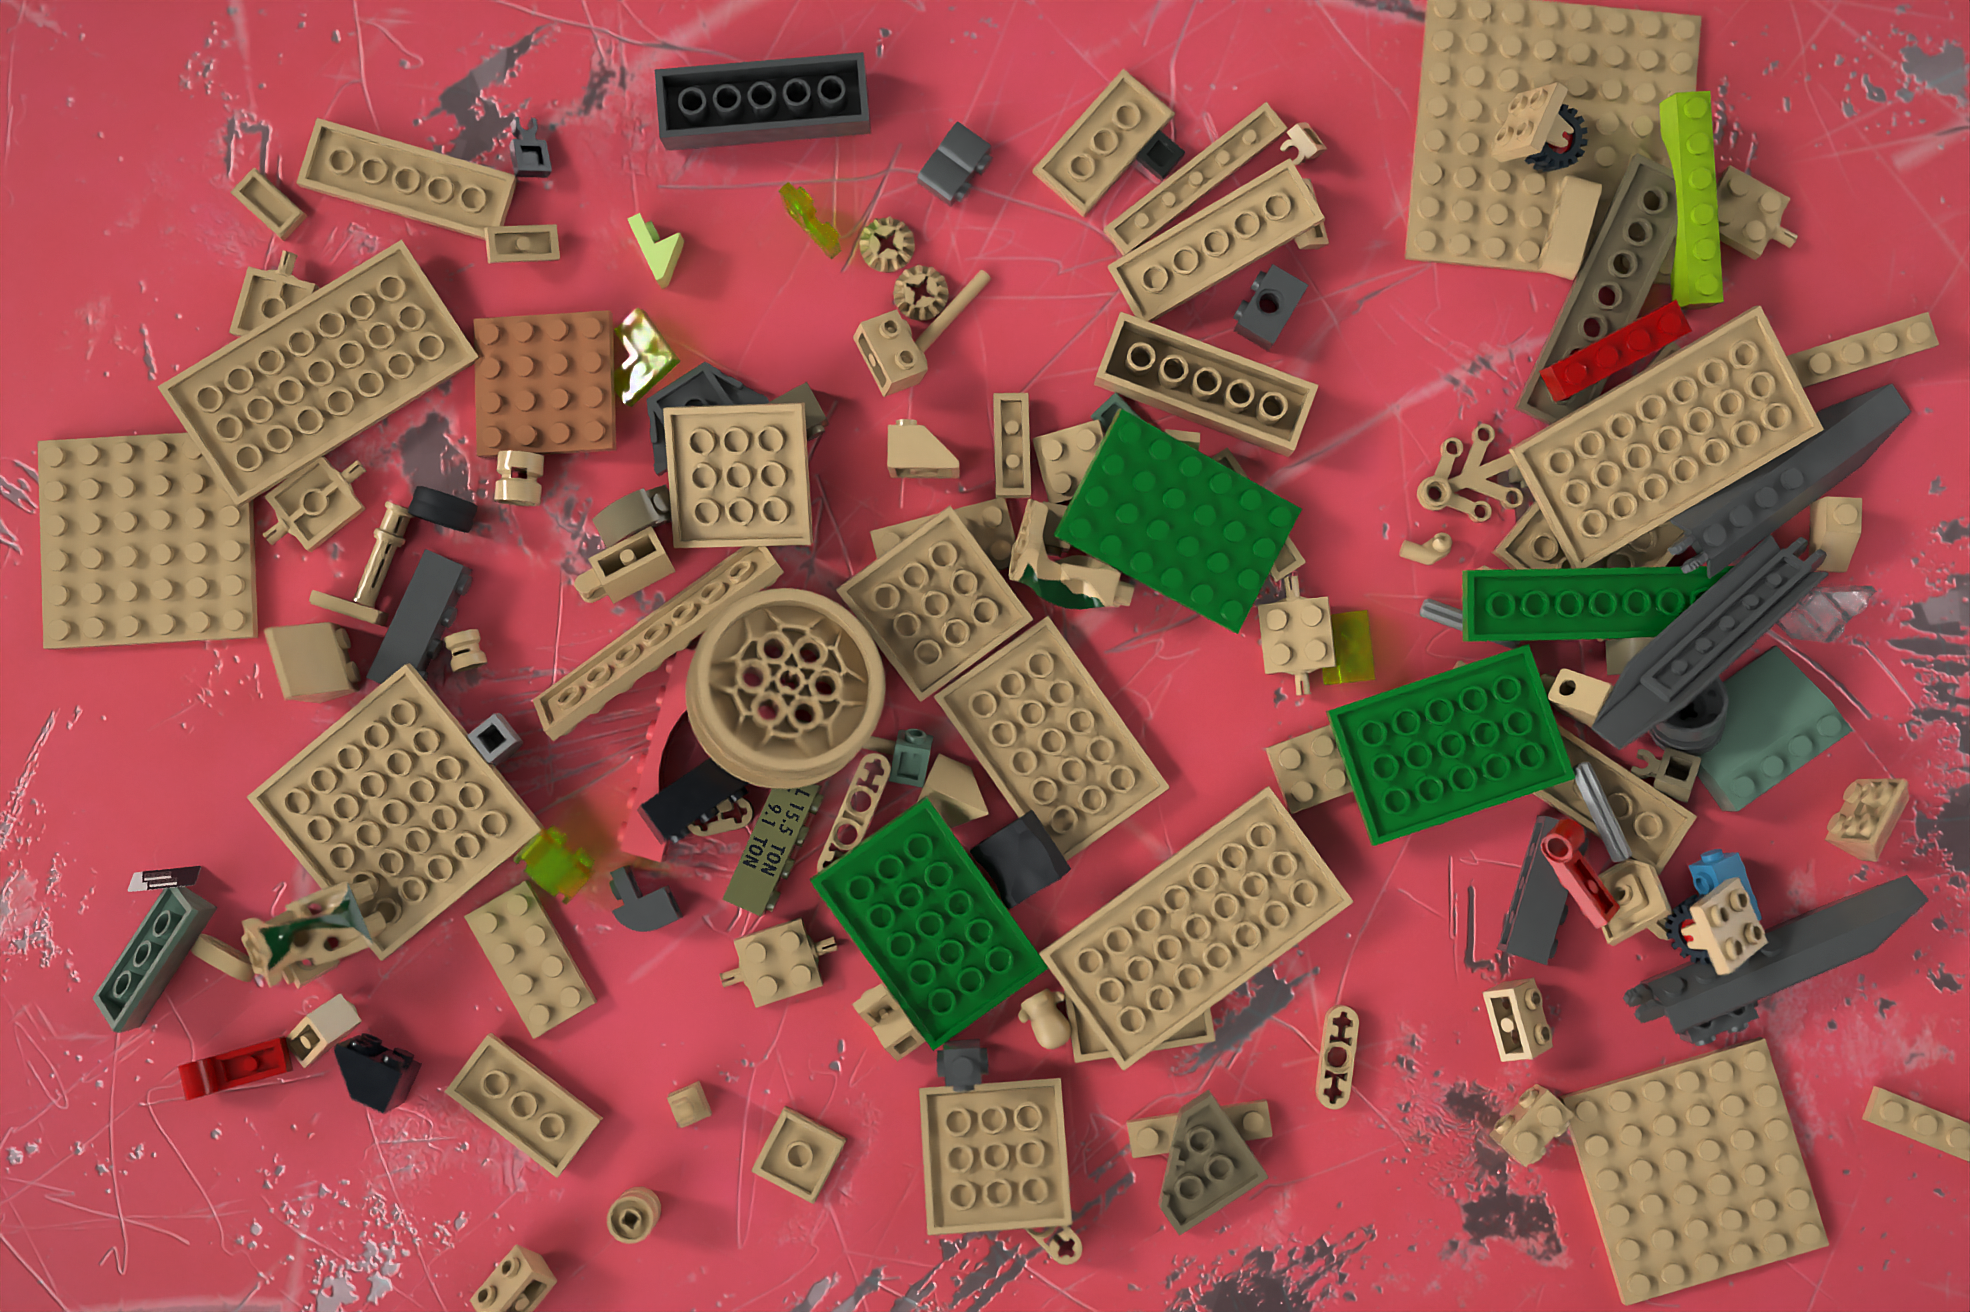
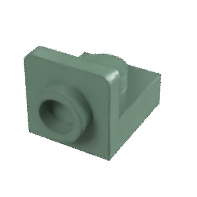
M919 729L899 730L889 778L890 782L923 788L933 741L932 735H927Z

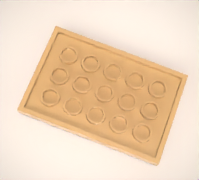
M1049 616L934 696L1017 816L1020 818L1033 810L1066 861L1170 788Z

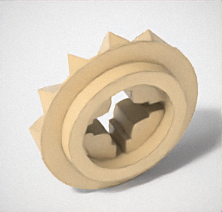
M890 216L875 219L870 225L864 227L863 234L859 240L860 251L864 261L871 268L880 272H894L902 269L911 260L915 249L914 237L910 229L903 221L893 219ZM895 233L893 245L897 251L887 248L878 255L881 243L876 236L888 239Z
M918 264L910 269H905L899 278L896 279L893 291L894 301L897 308L906 317L919 321L929 320L940 314L946 306L948 286L944 276L933 267ZM927 280L926 290L934 298L922 296L920 301L918 300L916 305H914L915 292L910 287L919 288Z

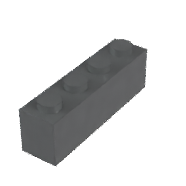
M425 549L366 678L382 684L402 666L411 663L425 682L427 681L428 672H426V669L431 659H436L442 649L443 641L440 639L445 628H449L455 621L458 612L455 606L460 595L464 596L471 586L472 577L470 574L472 569Z
M1537 816L1497 949L1547 965L1548 959H1552L1557 950L1558 940L1555 936L1558 926L1562 925L1567 917L1568 905H1565L1569 891L1561 885L1558 876L1554 872L1555 869L1541 850L1542 840L1560 820L1548 816ZM1585 837L1584 843L1578 849L1582 856H1584L1588 847L1587 837Z

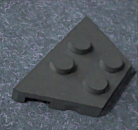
M703 362L646 399L648 416L650 417V437L653 444L655 462L654 471L658 476L668 471L663 408L766 404L770 401L766 396L758 394L740 381L720 372L719 369L707 362Z

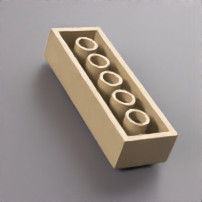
M1124 312L1119 314L1094 385L1286 457H1289L1295 451L1319 386Z

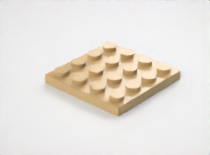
M805 402L663 408L674 548L811 545L813 543Z
M950 505L836 589L920 702L1033 620L1027 609Z
M1061 1078L985 1083L975 1085V1090L966 1092L953 1091V1086L919 1088L928 1235L1072 1225Z

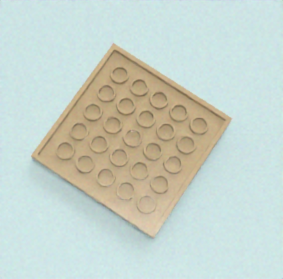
M188 433L37 441L43 649L258 638L253 499L241 507L235 505Z
M411 663L402 666L247 796L248 800L321 889L348 881L349 885L364 881L369 882L374 899L359 904L358 907L363 918L380 911L386 923L387 929L371 938L373 945L369 946L381 961L389 957L545 829L497 768L485 760L467 737L468 733Z
M1758 1037L1559 1096L1561 1103L1574 1114L1569 1120L1570 1126L1568 1128L1620 1299L1624 1305L1628 1306L1829 1246L1765 1038Z

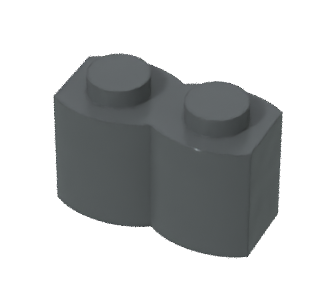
M957 121L918 174V184L950 207L956 200L962 203L972 189V185L969 184L970 180L976 173L982 175L992 162L993 158L989 156L991 145Z

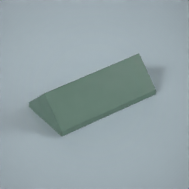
M185 886L163 889L92 998L114 1032L121 1033L139 1028L217 909L216 906Z

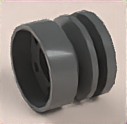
M1717 677L1687 706L1649 731L1657 746L1664 751L1667 747L1693 756H1700L1711 751L1720 742L1725 729L1729 703L1727 689L1721 679Z

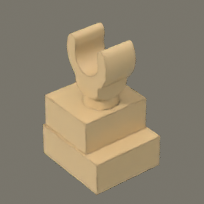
M699 1081L671 1092L667 1097L676 1122H679L681 1128L713 1114Z

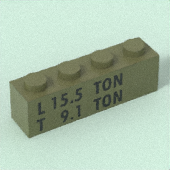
M813 784L794 789H771L722 900L760 917L765 915L767 910L773 912L781 895V892L776 891L782 877L787 880L795 864V860L790 858L796 845L802 847L810 830L809 827L805 826V823L810 813L817 814L824 799V795L819 794L822 786Z

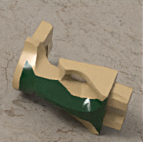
M1028 499L1018 538L1011 549L1012 557L1009 567V579L1028 585L1040 598L1066 609L1081 610L1108 606H1129L1135 585L1119 581L1121 572L1110 565L1089 556H1070L1055 562L1047 557L1042 533L1049 507L1036 500Z
M348 881L342 882L285 905L287 912H292L295 920L280 925H268L259 918H249L242 921L245 934L241 939L251 959L254 973L263 974L268 986L271 987L283 979L282 969L295 961L311 958L315 965H319L351 955L373 945L371 938L386 930L387 926L380 911L364 918L361 915L358 905L374 899L369 882L364 881L350 885ZM311 904H319L321 912L318 915L306 916L304 914L305 907ZM307 931L309 935L308 943L301 948H296L293 944L294 936L297 932ZM335 937L338 940V946L332 950H326L323 947L325 940Z

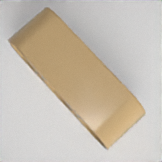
M1568 174L1565 176L1557 195L1539 258L1538 271L1569 280L1575 278L1582 261L1600 198L1601 184Z

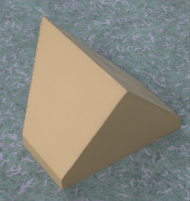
M939 753L922 788L918 801L927 796L949 828L988 815V810L971 767Z

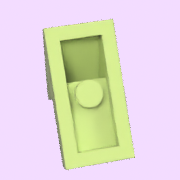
M640 213L627 218L661 289L667 287L684 246L682 235L676 233L661 240L653 222L645 223Z

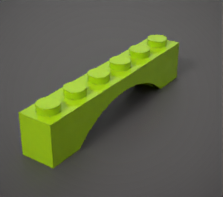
M1710 91L1676 92L1659 103L1661 138L1672 164L1677 195V241L1670 275L1672 301L1677 300L1681 310L1706 309L1724 302Z

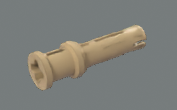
M388 501L384 505L387 510L380 528H375L374 538L377 539L355 596L352 598L353 601L371 608L375 607L377 596L397 546L401 547L405 543L403 536L409 520L415 517L408 513L407 508Z

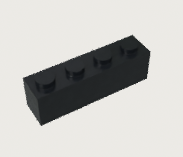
M710 757L641 804L637 811L661 845L668 840L674 845L691 833L688 826L699 819L704 824L720 813L717 806L728 799L733 804L749 792L746 786L750 783L725 771Z

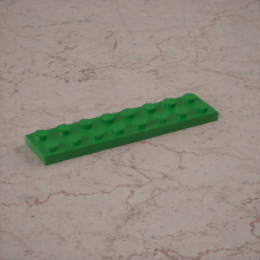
M1700 566L1687 574H1684L1680 567L1462 570L1463 641L1656 637L1734 566H1726L1711 578L1707 576V566Z

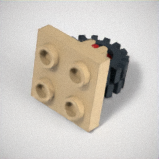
M1556 82L1517 94L1509 105L1508 112L1510 113L1504 126L1495 136L1494 142L1496 144L1490 156L1500 162L1528 156L1525 159L1526 163H1535L1533 168L1536 170L1543 169V172L1566 168L1578 162L1577 158L1582 157L1585 152L1580 147L1587 146L1588 139H1582V134H1586L1588 131L1587 127H1580V124L1584 122L1583 117H1574L1578 111L1574 108L1568 109L1569 105L1562 104L1568 88Z
M1739 877L1726 879L1707 895L1701 894L1697 897L1696 894L1690 896L1672 910L1673 913L1667 916L1669 920L1665 922V928L1671 929L1666 933L1667 938H1674L1675 940L1671 944L1674 949L1680 947L1683 950L1680 955L1683 958L1690 955V962L1696 964L1700 960L1702 965H1707L1710 962L1713 963L1718 975L1731 973L1768 943L1763 927L1759 923L1750 903L1749 895L1745 891Z

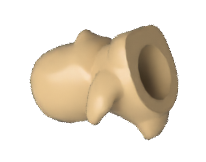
M1045 989L1021 1003L1022 1009L1018 1014L1019 1020L1023 1023L1031 1020V1026L1037 1041L1042 1047L1047 1049H1056L1064 1045L1071 1036L1072 1029L1070 1023L1056 1007V1004L1065 1000V995L1062 992H1051L1049 989Z

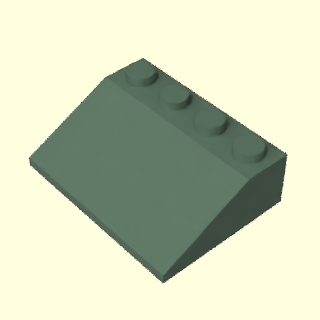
M1773 646L1723 681L1727 689L1729 702L1725 729L1720 742L1711 751L1696 756L1702 758L1697 776L1722 811L1738 812L1849 734L1852 729L1832 701L1777 646Z

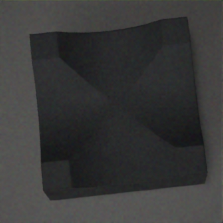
M1033 810L997 831L970 850L976 862L989 873L995 882L1001 900L1008 910L1061 879L1071 870V867Z

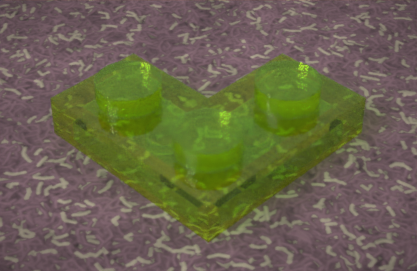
M788 181L778 190L785 211L832 260L841 252L838 241L840 238L839 233L829 222L826 221L822 224L815 217L817 210L812 205L814 200L801 186L796 190Z
M638 307L613 330L631 355L614 371V390L622 402L630 407L638 402L680 362L647 313Z

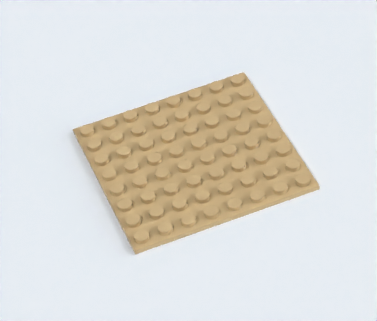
M1427 0L1405 260L1545 273L1538 271V262L1560 186L1568 174L1602 185L1600 198L1580 264L1581 267L1632 157L1638 153L1672 169L1667 149L1661 138L1659 103L1676 92L1696 91L1701 16L1540 0ZM1556 82L1568 88L1562 104L1569 105L1568 109L1574 108L1578 111L1574 117L1582 116L1584 122L1580 124V127H1587L1588 133L1582 134V139H1588L1587 146L1580 147L1585 152L1582 157L1577 158L1578 162L1566 168L1543 172V169L1536 170L1533 168L1535 163H1526L1525 159L1528 156L1500 162L1490 156L1496 144L1494 142L1495 136L1504 126L1510 113L1508 112L1509 105L1517 94ZM1647 192L1644 195L1643 202L1646 208L1657 210L1660 205L1658 196L1652 192ZM1638 224L1630 225L1628 230L1629 237L1635 242H1642L1645 237L1644 229ZM1677 233L1653 284L1671 285L1670 275L1674 262ZM1618 255L1614 259L1613 266L1618 273L1626 274L1629 271L1630 263L1626 257Z

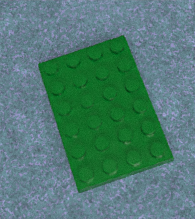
M1118 409L1053 536L1110 565L1119 572L1223 628L1238 634L1302 509L1126 410Z
M1529 644L1326 711L1371 846H1376L1576 779Z
M927 796L810 878L814 888L933 1051L1048 969L1044 960Z

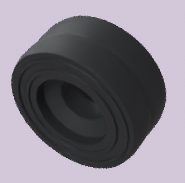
M417 486L408 513L453 530L469 533L478 506L438 490Z

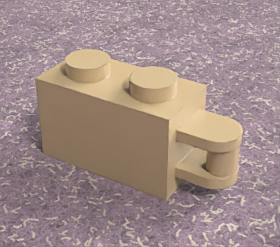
M652 526L588 558L593 568L579 575L575 580L574 586L582 599L587 603L596 602L608 595L614 604L675 572V569Z

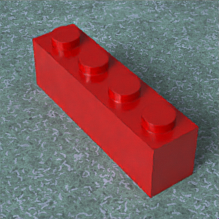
M1674 300L1540 370L1539 373L1554 402L1576 394L1692 332V329L1677 300Z

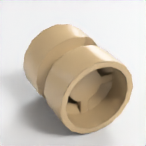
M499 451L496 471L501 475V479L495 482L494 501L508 505L539 506L541 503L542 486L537 483V479L543 476L544 456L523 451ZM513 472L527 473V479L512 478Z
M632 1187L626 1190L609 1209L607 1226L610 1233L618 1241L624 1243H637L643 1240L660 1218L661 1203L658 1196L652 1190L645 1187Z

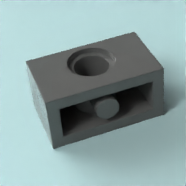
M1272 264L1267 274L1260 271L1250 288L1256 293L1250 303L1243 300L1233 316L1238 321L1233 331L1269 352L1309 285ZM1264 299L1272 301L1275 304L1276 312L1265 313L1261 310L1259 301Z

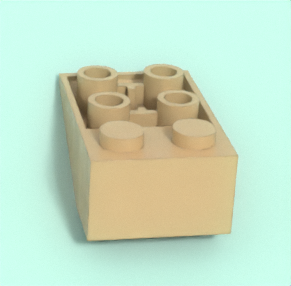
M1856 779L1855 782H1852L1844 792L1843 800L1845 802L1839 813L1832 816L1827 825V831L1829 832L1825 841L1862 861L1877 862L1909 801L1908 781L1904 779Z

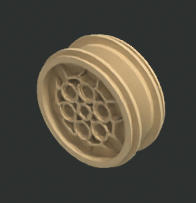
M779 588L759 591L743 597L725 608L703 633L687 674L686 708L690 724L699 743L707 754L725 771L745 782L760 787L772 789L801 788L821 782L843 769L868 741L876 728L884 705V668L876 644L868 631L852 613L840 604L820 594L800 589ZM775 646L781 652V657L778 659L769 658L764 653V647ZM800 651H812L817 661L814 663L803 661ZM748 673L755 674L760 679L761 685L758 687L746 685L743 681V675ZM784 678L787 683L793 682L796 689L791 691L788 686L782 687L779 680ZM815 683H827L832 690V694L827 696L821 695L817 692ZM760 706L771 707L775 711L776 718L772 720L763 719L759 715L758 708ZM800 709L807 711L811 716V723L801 724L796 720L794 712Z

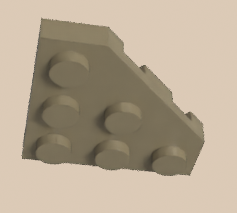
M1210 1090L1205 1091L1179 1108L1158 1201L1160 1209L1180 1236L1269 1178Z

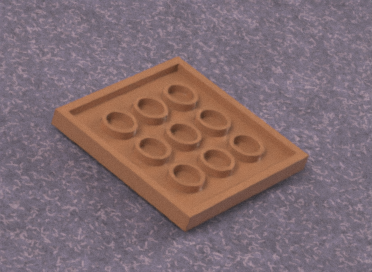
M607 310L474 319V351L479 357L475 361L476 443L478 457H498L499 451H523L540 455L616 451L613 313Z

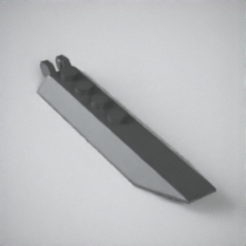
M1891 383L1820 410L1816 415L1824 429L1823 431L1670 519L1672 524L1685 532L1681 539L1668 548L1669 552L1674 556L1684 552L1691 545L1697 554L1681 565L1680 568L1684 574L1695 570L1707 562L1708 578L1713 577L1859 469L1911 413L1910 409Z
M1768 535L1626 664L1591 729L1618 750H1621L1687 706L1828 576L1829 573L1826 571L1815 572L1824 562L1827 556L1826 552L1819 549L1803 562L1798 557L1804 553L1809 544L1806 539L1799 537L1787 549L1783 548L1781 550L1773 536Z
M1905 875L1835 900L1764 930L1768 943L1731 973L1718 975L1714 964L1711 962L1707 965H1702L1701 960L1696 964L1689 961L1641 981L1639 985L1625 992L1623 999L1630 1007L1639 1005L1634 1015L1641 1023L1666 1016L1675 1034H1678L1874 952L1928 902V898Z

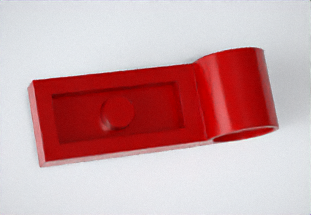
M1562 819L1544 837L1541 842V850L1555 869L1554 872L1558 876L1561 885L1570 892L1580 906L1583 915L1592 922L1596 929L1607 925L1621 907L1578 850L1586 837L1583 827L1574 820Z
M285 1036L177 1066L186 1101L293 1071Z

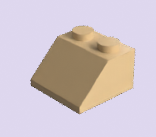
M912 419L896 420V425H888L887 467L891 478H960L959 460L924 425H917V421Z

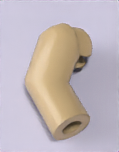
M1441 532L1423 545L1404 540L1399 556L1425 565H1432L1449 554L1453 544L1452 538L1448 534Z

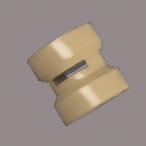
M478 629L465 630L444 637L446 649L451 651L453 657L450 662L453 672L471 670L488 663L485 652L481 651L479 647L481 637Z

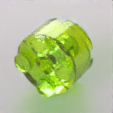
M552 824L549 829L541 827V830L523 846L513 860L517 865L523 860L527 864L524 872L552 896L555 897L559 892L565 895L561 902L567 905L596 873L592 868L595 864V859L581 847L576 851L566 844L569 837Z

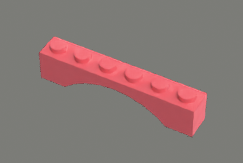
M687 648L676 651V653H673L668 658L666 672L670 673L667 686H661L657 696L656 706L660 707L657 721L652 719L646 737L647 740L651 741L648 753L641 755L637 766V774L641 775L638 788L633 787L631 789L627 802V808H631L628 822H622L617 837V842L622 843L620 851L658 862L666 861L671 841L668 840L661 845L637 809L641 804L664 789V770L668 750L675 733L688 715L685 698L686 680L695 651Z

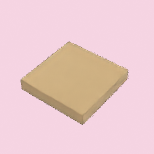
M784 1106L751 1172L814 1204L847 1138Z

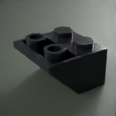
M366 1033L337 1043L334 1053L352 1100L383 1114L405 1103L422 1063L413 1060L414 1055L400 1048L388 1049L381 1045V1039Z

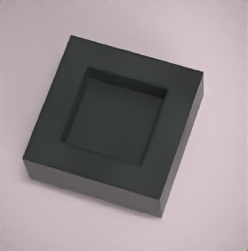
M1158 130L1136 155V160L1162 181L1183 158L1185 151Z

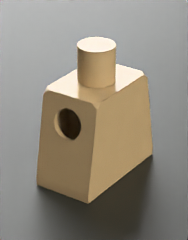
M1565 668L1560 670L1557 678L1546 673L1541 676L1550 704L1560 714L1592 727L1613 689L1612 684Z

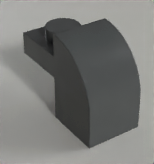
M629 865L610 872L613 880L609 881L611 890L617 900L622 899L624 902V906L612 912L616 919L625 927L635 931L647 932L659 929L683 918L669 885L643 896Z

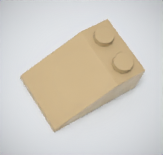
M325 622L264 629L284 699L323 703L360 691L357 683L361 680L360 672L354 661L351 662L347 650L351 647L350 638L347 631L341 628L339 624Z

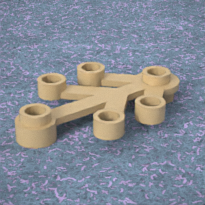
M1481 424L1472 431L1473 444L1461 475L1449 480L1454 460L1463 452V444L1458 438L1454 437L1448 438L1441 444L1440 453L1442 456L1434 476L1424 479L1417 489L1418 500L1424 508L1438 511L1448 506L1468 514L1469 518L1476 523L1489 519L1492 509L1487 502H1473L1455 494V492L1464 488H1469L1497 499L1506 509H1514L1522 504L1523 493L1520 489L1516 487L1506 488L1486 480L1517 465L1511 453L1480 466L1488 444L1495 438V431L1488 424ZM1480 429L1487 431L1489 435L1487 441L1479 439L1478 431ZM1448 443L1456 445V454L1452 455L1447 452L1446 445ZM1430 488H1436L1439 491L1440 496L1438 500L1430 498ZM1508 492L1516 495L1517 501L1515 504H1510L1506 500ZM1476 506L1484 508L1485 516L1483 518L1475 515L1474 510Z

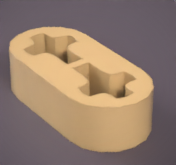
M743 797L734 802L738 803L740 808L747 809V814L742 816V822L737 823L736 818L724 819L723 813L734 809V805L727 799L717 806L720 811L717 814L719 821L708 823V830L703 831V827L701 825L696 826L695 823L689 825L688 828L697 836H709L748 826L753 820V805Z
M200 934L191 949L195 956L236 979L250 982L255 975L249 956L215 937Z

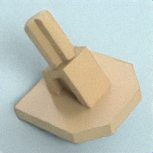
M1628 858L1598 875L1604 886L1621 907L1611 921L1602 927L1608 944L1614 946L1645 928L1652 931L1659 939L1670 940L1667 938L1666 933L1671 929L1665 928V922L1669 920L1666 916L1672 914L1673 911L1653 866Z

